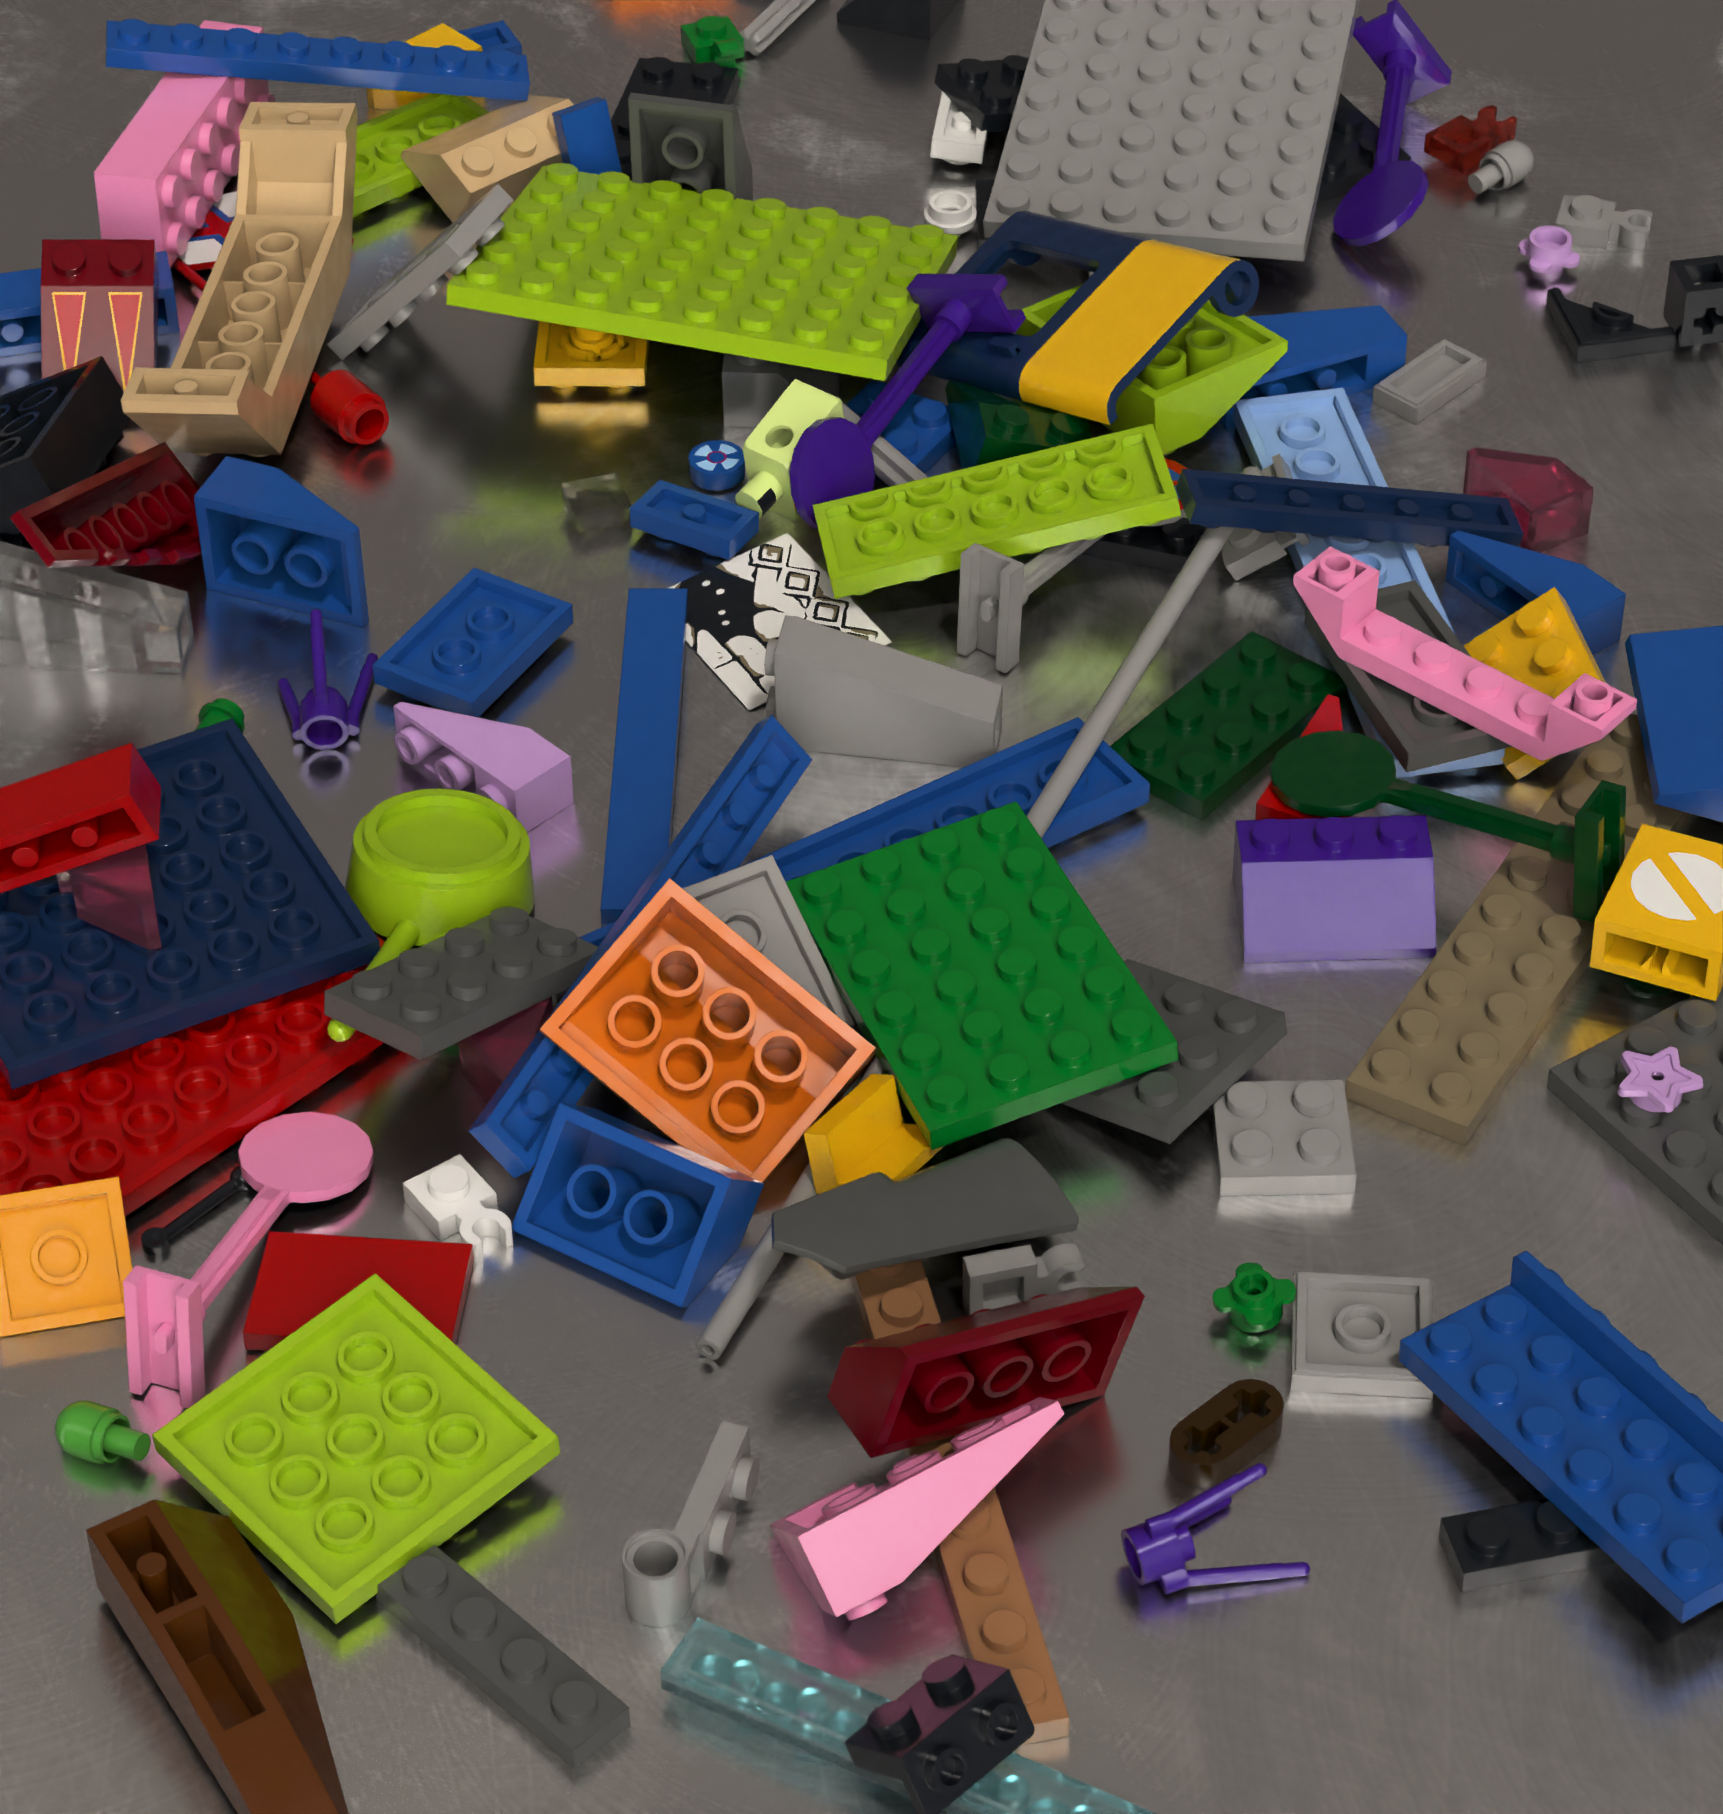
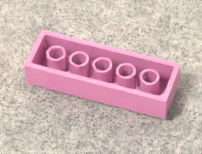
M204 20L200 25V28L229 30L232 28H245L254 33H264L263 27L207 20ZM166 72L94 171L101 239H155L156 252L167 251L171 268L177 257L185 253L188 241L196 229H200L203 226L206 215L213 204L220 201L223 190L232 176L238 174L240 154L239 127L250 102H275L274 95L269 94L268 80Z

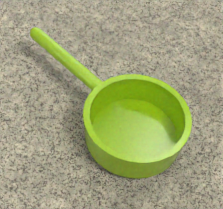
M440 788L421 789L401 793L382 801L360 820L353 834L345 889L371 929L387 937L365 970H371L399 957L402 952L411 949L413 945L423 946L444 936L451 929L464 927L486 917L497 908L516 907L525 910L530 915L534 905L530 840L526 829L508 809L487 797L467 791ZM332 1018L328 1024L327 1031L330 1038L334 1041L345 1042L352 1037L356 1029Z

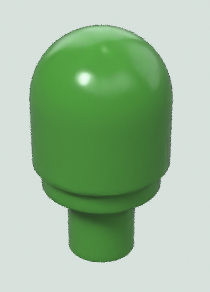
M83 1400L69 1404L60 1412L55 1423V1437L60 1447L74 1457L93 1463H114L121 1456L141 1461L146 1457L150 1449L151 1440L147 1433L131 1429L128 1418L122 1415L119 1410L92 1401Z

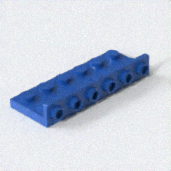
M1524 1251L1513 1257L1510 1285L1400 1340L1399 1361L1679 1622L1684 1623L1723 1601V1422L1707 1409L1698 1396L1687 1392L1662 1370L1649 1353L1638 1349L1613 1327L1601 1311L1593 1309L1572 1291L1559 1274L1552 1269H1547L1528 1251Z

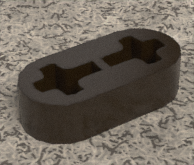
M1255 1379L1238 1380L1228 1385L1181 1420L1172 1429L1169 1439L1168 1464L1172 1475L1179 1482L1189 1487L1202 1489L1213 1487L1238 1472L1271 1447L1280 1437L1284 1411L1281 1393L1265 1381ZM1239 1412H1242L1244 1415H1246L1238 1421ZM1259 1412L1263 1414L1264 1417L1261 1418L1257 1415V1413ZM1214 1446L1213 1455H1210L1208 1452H1206ZM1192 1449L1196 1453L1192 1455L1188 1451Z

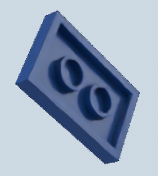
M473 568L373 664L374 683L444 711L479 717L574 623L572 604Z

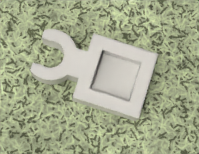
M461 1154L403 1182L406 1204L440 1241L458 1233L461 1243L473 1244L474 1263L478 1264L483 1261L482 1241L480 1238L495 1237L505 1248L513 1246L511 1221L505 1213L498 1210L496 1192Z

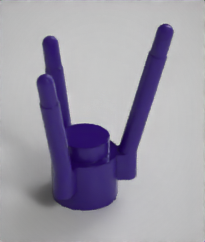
M313 609L310 613L313 688L308 691L299 705L295 693L286 678L279 679L277 684L292 722L293 739L303 740L306 745L314 749L328 750L342 745L347 740L348 735L353 736L359 733V716L374 676L373 664L378 660V656L375 653H370L367 656L348 706L347 701L338 690L327 686L322 612L319 609Z
M1257 1463L1174 1509L1146 1519L1145 1522L1124 1529L1121 1532L1124 1554L1137 1582L1140 1585H1146L1159 1580L1166 1595L1189 1586L1307 1576L1310 1572V1566L1306 1562L1194 1570L1185 1569V1562L1191 1561L1196 1557L1194 1543L1188 1527L1228 1507L1232 1502L1231 1495L1264 1477L1267 1473V1467L1263 1463Z

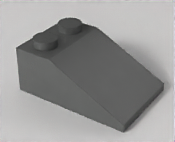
M630 93L628 109L632 182L643 184L644 182L652 183L654 181L667 180L680 184L682 189L697 191L699 194L709 189H721L732 193L735 200L739 198L753 201L752 165L735 105Z

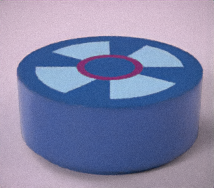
M723 440L703 442L695 446L689 453V477L698 487L710 491H723L735 487L745 477L743 450L732 442Z

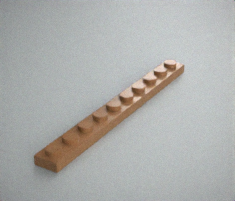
M921 1259L870 1269L850 1278L868 1338L877 1339L909 1331L922 1324L941 1322ZM957 1435L903 1449L905 1458L914 1454L918 1456L933 1450H939L941 1457L955 1452L950 1441ZM994 1487L934 1549L935 1556L967 1658L1010 1670L1035 1728L1034 1734L1022 1745L1068 1737L1069 1714Z

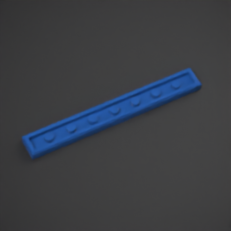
M629 588L600 908L601 926H606L619 919L671 845L688 614L687 588Z

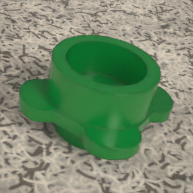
M1258 1263L1241 1264L1235 1270L1236 1277L1226 1287L1218 1288L1214 1291V1308L1221 1313H1228L1230 1322L1239 1330L1249 1333L1268 1331L1275 1327L1282 1319L1283 1305L1290 1304L1295 1300L1296 1287L1289 1279H1276L1272 1277Z

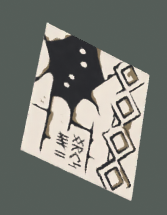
M789 533L669 587L687 588L686 642L748 710L766 703L770 686H775L774 676L765 674V654L768 640L779 638L785 615L797 616L884 646L892 643L849 596L838 599L834 598L829 575Z

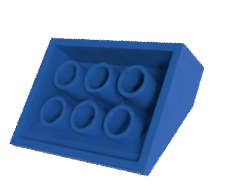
M1723 625L1630 634L1625 642L1634 697L1637 699L1636 708L1654 804L1723 822Z

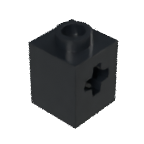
M1723 255L1670 261L1663 316L1668 326L1672 327L1676 332V341L1680 347H1702L1710 343L1723 342Z

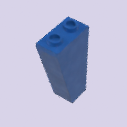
M1381 305L1248 316L1250 319L1288 340V351L1239 400L1343 387L1346 395L1349 396L1373 389V386L1405 365L1408 335ZM1234 405L1218 420L1226 430L1236 427L1233 420Z

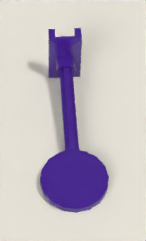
M1398 0L1389 2L1386 13L1368 22L1362 16L1356 18L1353 36L1382 72L1386 84L1373 171L1363 177L1348 191L1338 205L1333 218L1334 232L1348 246L1368 245L1390 235L1410 219L1423 202L1429 186L1427 174L1414 161L1398 160L1405 106L1449 85L1451 81L1452 71Z
M917 274L908 285L907 290L913 301L919 304L920 314L929 329L928 333L857 424L841 417L816 420L803 431L794 448L789 471L791 495L798 514L809 527L818 530L813 505L873 491L875 472L874 457L871 451L872 444L951 342L958 341L965 332L1015 333L1019 329L1026 316L1022 309H1007L1000 296V293L1008 284L1004 274Z

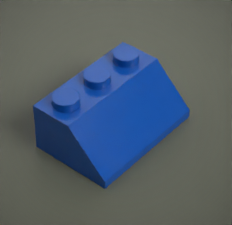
M559 1103L512 1223V1230L676 1306L687 1308L740 1247L765 1183L598 1109Z

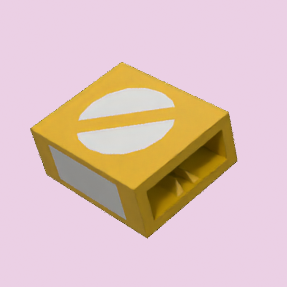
M1642 823L1595 918L1590 967L1716 1001L1723 987V844Z

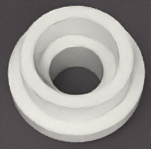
M944 190L935 193L930 198L929 205L924 210V223L937 226L946 234L961 236L976 225L977 210L966 193L957 190Z

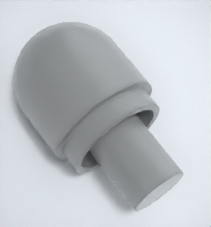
M1509 140L1488 151L1479 163V170L1469 175L1468 183L1470 188L1477 194L1484 192L1490 187L1497 191L1509 189L1530 174L1534 165L1533 153L1521 141Z

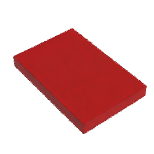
M269 1231L243 1330L245 1349L270 1350L375 1273L456 1345L474 1263L473 1244Z

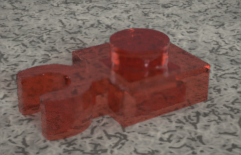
M1494 105L1480 109L1478 117L1473 121L1460 115L1425 134L1424 152L1445 163L1448 167L1464 173L1478 165L1488 151L1505 141L1515 138L1517 118L1511 116L1504 121H1496L1497 107Z

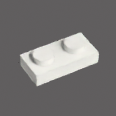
M942 91L932 136L930 158L944 159L946 162L954 165L982 164L988 136L987 131L976 129L971 120Z

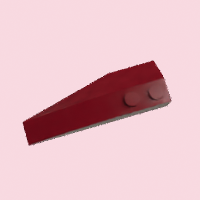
M165 442L24 507L10 517L46 566L50 568L183 565L202 555L194 495L200 487Z

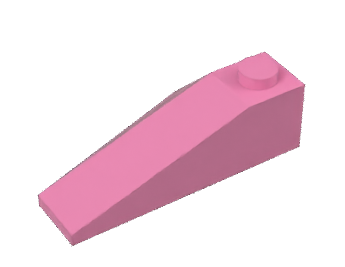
M1042 1397L1036 1398L960 1433L950 1441L955 1452L941 1457L939 1450L929 1451L918 1456L914 1454L894 1463V1469L886 1474L888 1482L879 1487H876L874 1483L860 1487L857 1486L856 1482L850 1483L771 1523L769 1526L777 1542L822 1611L835 1617L845 1613L848 1620L863 1617L887 1603L888 1599L884 1592L901 1584L1064 1415V1412L1057 1400Z

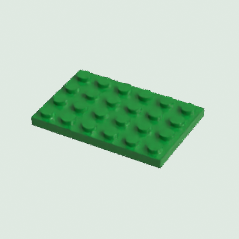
M1017 801L786 881L842 1000L866 1040L876 1047L874 1053L886 1074L895 1076L897 1092L932 1150L1178 1060L1177 1040Z

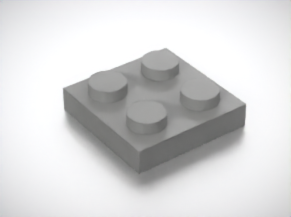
M1344 1079L1236 1081L1210 1106L1220 1196L1355 1194L1357 1174Z

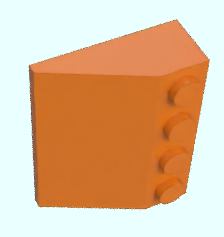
M670 878L540 1028V1032L673 1143L763 1183L770 1178L805 1139L804 1132L840 1100L871 1063L876 1049L870 1042Z

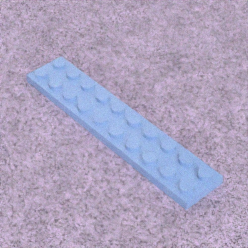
M1343 387L1238 400L1234 404L1233 420L1253 467L1257 465L1260 470L1265 469L1273 464L1272 457L1280 453L1290 467L1293 479L1388 487ZM1308 534L1310 543L1302 546L1298 541L1287 547L1297 572L1331 546L1379 570L1378 589L1415 580L1453 631L1414 543L1395 541L1376 543L1361 538L1338 536L1319 538ZM1347 687V692L1365 735L1382 743L1393 755L1396 778H1408L1418 775L1503 764L1502 758L1505 754V748L1406 772Z

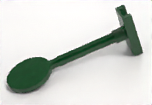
M1339 730L1314 732L1294 739L1276 753L1270 766L1273 792L1285 805L1304 814L1322 817L1351 816L1372 809L1380 803H1388L1548 851L1551 858L1574 865L1573 917L1592 923L1595 922V918L1602 905L1603 890L1609 891L1624 861L1626 786L1602 780L1575 815V825L1564 821L1555 825L1397 779L1393 755L1382 743L1359 733Z

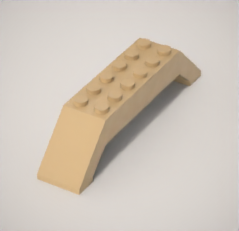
M250 102L239 127L240 154L236 214L171 368L135 367L121 398L123 413L159 444L165 442L172 452L192 453L198 456H207L214 453L247 454L252 457H264L270 454L281 455L350 274L358 119L356 103Z

